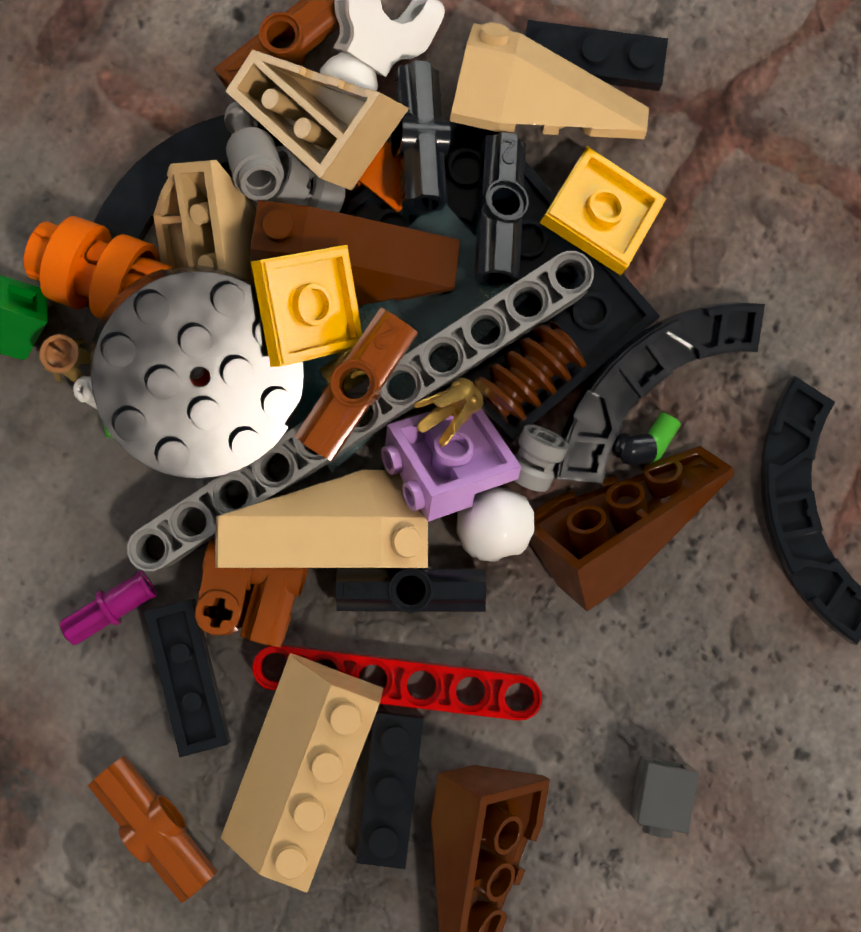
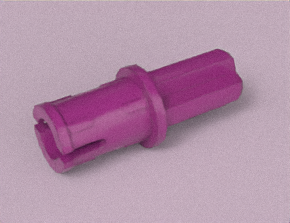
M139 570L135 575L106 593L102 590L96 592V599L62 619L59 623L62 634L72 645H78L111 623L115 626L122 623V616L149 599L155 598L157 596L156 589L148 576L142 570Z

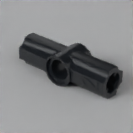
M414 60L407 65H400L395 73L396 101L409 109L391 134V151L394 158H399L402 207L408 209L410 214L427 215L431 212L442 211L447 204L444 161L450 147L451 128L448 118H442L439 70L434 69L431 66V62Z
M500 132L496 135H486L481 143L478 204L473 211L472 221L476 229L474 279L481 282L482 286L500 288L512 285L519 281L522 217L528 209L529 199L524 189L526 143L521 141L517 134ZM493 205L501 207L507 215L499 213Z
M337 568L336 611L407 613L486 612V569ZM405 576H417L425 584L426 593L420 602L408 604L398 596V583Z

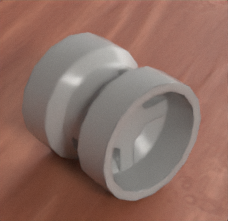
M525 425L518 439L520 448L517 453L513 454L521 465L519 479L514 480V482L530 490L545 492L549 490L555 477L553 468L556 463L563 461L569 444L560 435L549 429L537 425Z

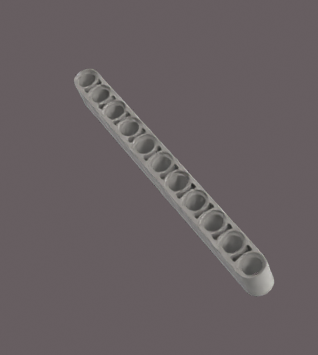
M577 251L560 253L405 354L383 385L379 398L372 404L374 410L372 421L364 427H355L334 460L413 409L414 403L433 396L457 378L462 377L534 330L538 324L545 323L580 300L587 293L594 278V268L591 261L584 254ZM564 266H573L581 272L583 284L575 289H566L558 283L556 272ZM523 293L534 294L541 302V311L532 317L519 315L513 306L515 298ZM481 320H490L499 327L500 335L494 343L482 345L477 343L471 335L473 326ZM450 347L457 352L458 362L451 371L438 372L431 367L430 358L437 348ZM401 373L412 375L416 382V389L413 395L405 400L393 398L389 391L391 380ZM367 379L347 392L346 395L350 399L363 397L368 392L370 380ZM301 422L283 434L280 440L267 453L253 463L237 471L220 475L136 530L130 536L127 543L129 560L140 570L156 571L177 563L209 542L210 539L215 538L216 516L240 509L233 506L227 497L229 485L236 480L242 482L248 491V499L241 507L244 508L278 497L280 493L282 494L331 461L315 454L310 448L294 437L303 424ZM278 453L284 455L290 464V471L287 477L279 482L274 480L268 473V462ZM194 507L200 509L206 517V527L201 534L192 532L187 524L188 513ZM153 534L159 536L165 545L164 555L159 561L153 559L147 551L148 539Z

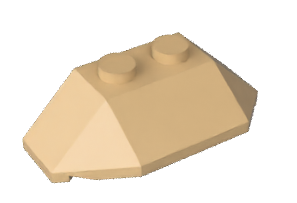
M217 160L170 164L167 172L168 179L161 190L153 214L161 262L173 268L197 267V265L214 267L233 273L251 284L250 248L256 216L255 205L236 188L233 179Z

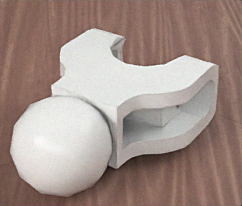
M334 0L335 15L340 25V34L333 48L340 53L331 57L321 67L320 73L339 78L365 89L377 91V75L386 77L396 62L417 57L428 49L445 14L443 3L439 0H412L398 19L390 20L382 10L381 0Z

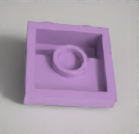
M482 408L472 414V417L462 424L444 447L440 446L439 440L453 420V416L443 420L426 432L417 431V425L431 411L387 425L386 444L381 449L385 469L390 475L400 474L404 481L402 489L407 506L411 511L421 509L428 522L472 507L474 496L479 492L519 479L521 465Z

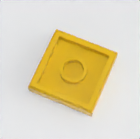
M587 146L539 223L621 275L628 268L667 198Z
M347 245L251 261L270 367H282L354 348L363 333Z

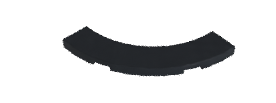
M225 115L190 126L150 150L118 181L104 201L94 223L105 226L112 235L127 234L144 240L148 230L154 223L153 214L161 190L168 179L167 172L170 164L217 160L224 169L229 168L226 146L232 134L225 126ZM258 123L257 127L267 131V133L273 138L276 147L284 146L263 125Z
M731 302L711 304L686 310L647 328L623 345L590 380L574 405L561 436L569 444V448L563 461L555 464L553 468L554 478L603 483L606 464L612 446L623 426L622 421L637 400L647 395L658 383L671 375L673 370L696 359L701 360L722 353L758 352L765 304Z
M793 376L788 380L776 403L763 445L761 497L765 522L773 548L795 590L810 609L830 629L850 644L857 645L861 639V586L851 577L839 559L835 558L822 534L823 528L817 511L815 493L812 491V463L815 460L820 434L835 401L798 377Z

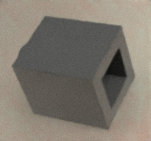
M640 756L630 815L638 824L643 825L642 831L644 833L662 838H672L673 831L689 834L699 775L691 766Z

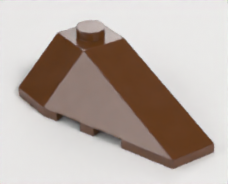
M258 200L250 248L251 261L347 245L358 309L364 308L363 305L392 299L402 301L455 290L461 246L460 239L311 206ZM251 266V285H253V286L255 287V282H254V277H253V272H252V266Z
M698 446L649 463L645 466L644 473L622 481H618L616 476L604 479L603 483H601L602 488L577 497L573 490L554 497L534 510V533L530 543L557 586L585 611H589L626 586L734 476V468L702 446Z
M471 765L438 773L431 827L439 932L503 931L507 916L502 911V907L512 885L520 886L525 869L518 865L528 839L537 841L540 833L550 782L549 778L538 774L479 765Z

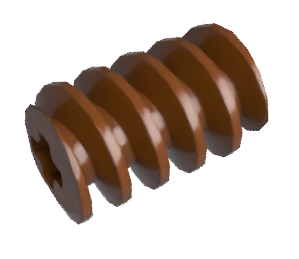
M549 321L550 328L542 324H538L534 328L533 332L536 342L526 337L519 341V349L522 355L510 350L505 353L503 357L507 369L495 363L490 366L489 373L493 383L483 377H477L474 381V384L482 393L485 402L506 424H509L507 420L509 414L522 421L527 418L522 407L524 401L537 408L542 405L537 394L539 388L552 395L557 392L552 381L554 375L569 382L572 379L566 366L569 362L581 369L587 366L583 355L574 341L553 321Z

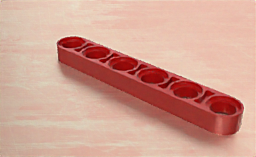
M283 644L281 647L270 645L262 649L256 655L252 665L256 681L263 688L276 691L280 680L274 681L265 675L262 665L263 661L271 653L282 654L288 660L290 653L313 662L319 659L331 660L336 664L338 671L358 679L364 667L368 665L380 666L387 675V684L383 688L380 704L519 721L533 717L539 711L542 703V693L538 684L531 677L521 673ZM417 671L429 672L436 681L435 691L427 698L420 699L414 697L408 689V679ZM466 677L478 678L484 685V696L476 704H465L456 695L458 683ZM515 683L526 684L533 691L532 703L524 710L517 711L511 709L505 702L507 689Z

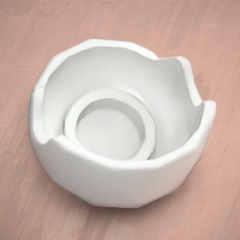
M494 487L479 492L474 496L472 507L457 513V535L464 550L470 556L482 561L495 562L506 556L523 553L534 533V511L525 496L511 489Z

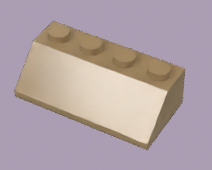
M290 653L221 835V839L259 875L303 892H308L378 710L383 692L382 687Z

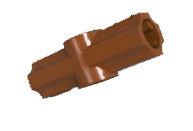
M300 0L286 12H276L267 16L262 21L259 33L214 68L217 77L224 87L228 88L252 49L302 66L307 53L340 28L335 15L334 0ZM281 38L294 40L287 48L278 49L273 47V44Z
M380 307L346 360L333 371L330 384L294 437L329 461H333L369 406L379 398L383 385L418 335V332L392 313ZM363 371L370 380L368 392L361 398L350 399L345 393L344 381L350 373Z
M253 568L251 585L254 587L240 637L265 645L281 647L291 621L295 599L301 595L309 568Z
M125 755L106 768L87 785L120 826L118 830L119 836L128 851L143 863L149 862L181 903L193 896L216 875L217 869L185 831L187 825L177 807L161 794L156 795Z

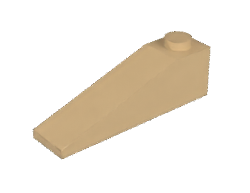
M490 22L483 25L473 23L466 44L450 122L514 133L516 124L541 125L540 130L542 134L558 135L561 128L579 127L584 134L590 137L645 139L649 107L521 33L512 32L509 28L499 23Z
M359 470L333 480L216 516L215 568H428V521L421 509L411 511L407 506L402 489L404 481L399 473L390 475L387 470Z

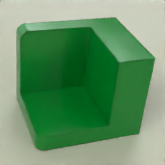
M0 275V354L25 360L28 358L47 323V298L42 294L40 287Z

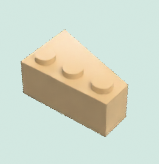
M253 49L225 91L320 179L349 190L354 188L409 109L380 92L347 83L339 78L309 70L303 66Z

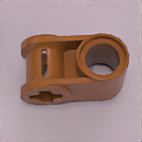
M210 539L206 548L202 566V582L195 608V618L198 626L208 634L231 635L237 632L244 623L251 592L254 587L251 585L253 568H215V539ZM223 599H225V608L232 610L231 620H222L220 627H218V618L211 616L212 607H221Z

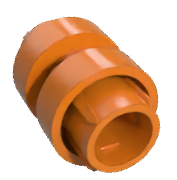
M70 216L59 225L49 221L40 223L34 229L27 242L23 260L27 276L40 282L42 294L47 299L73 309H82L89 304L91 313L99 319L102 318V315L112 301L129 285L152 272L161 269H173L172 266L159 262V252L155 245L127 234H120L111 239V234L105 226L78 216Z

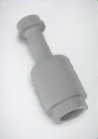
M235 101L227 107L224 117L225 126L232 134L227 142L226 156L236 188L248 198L256 201L267 200L279 191L284 178V170L273 138L267 131L258 128L259 122Z

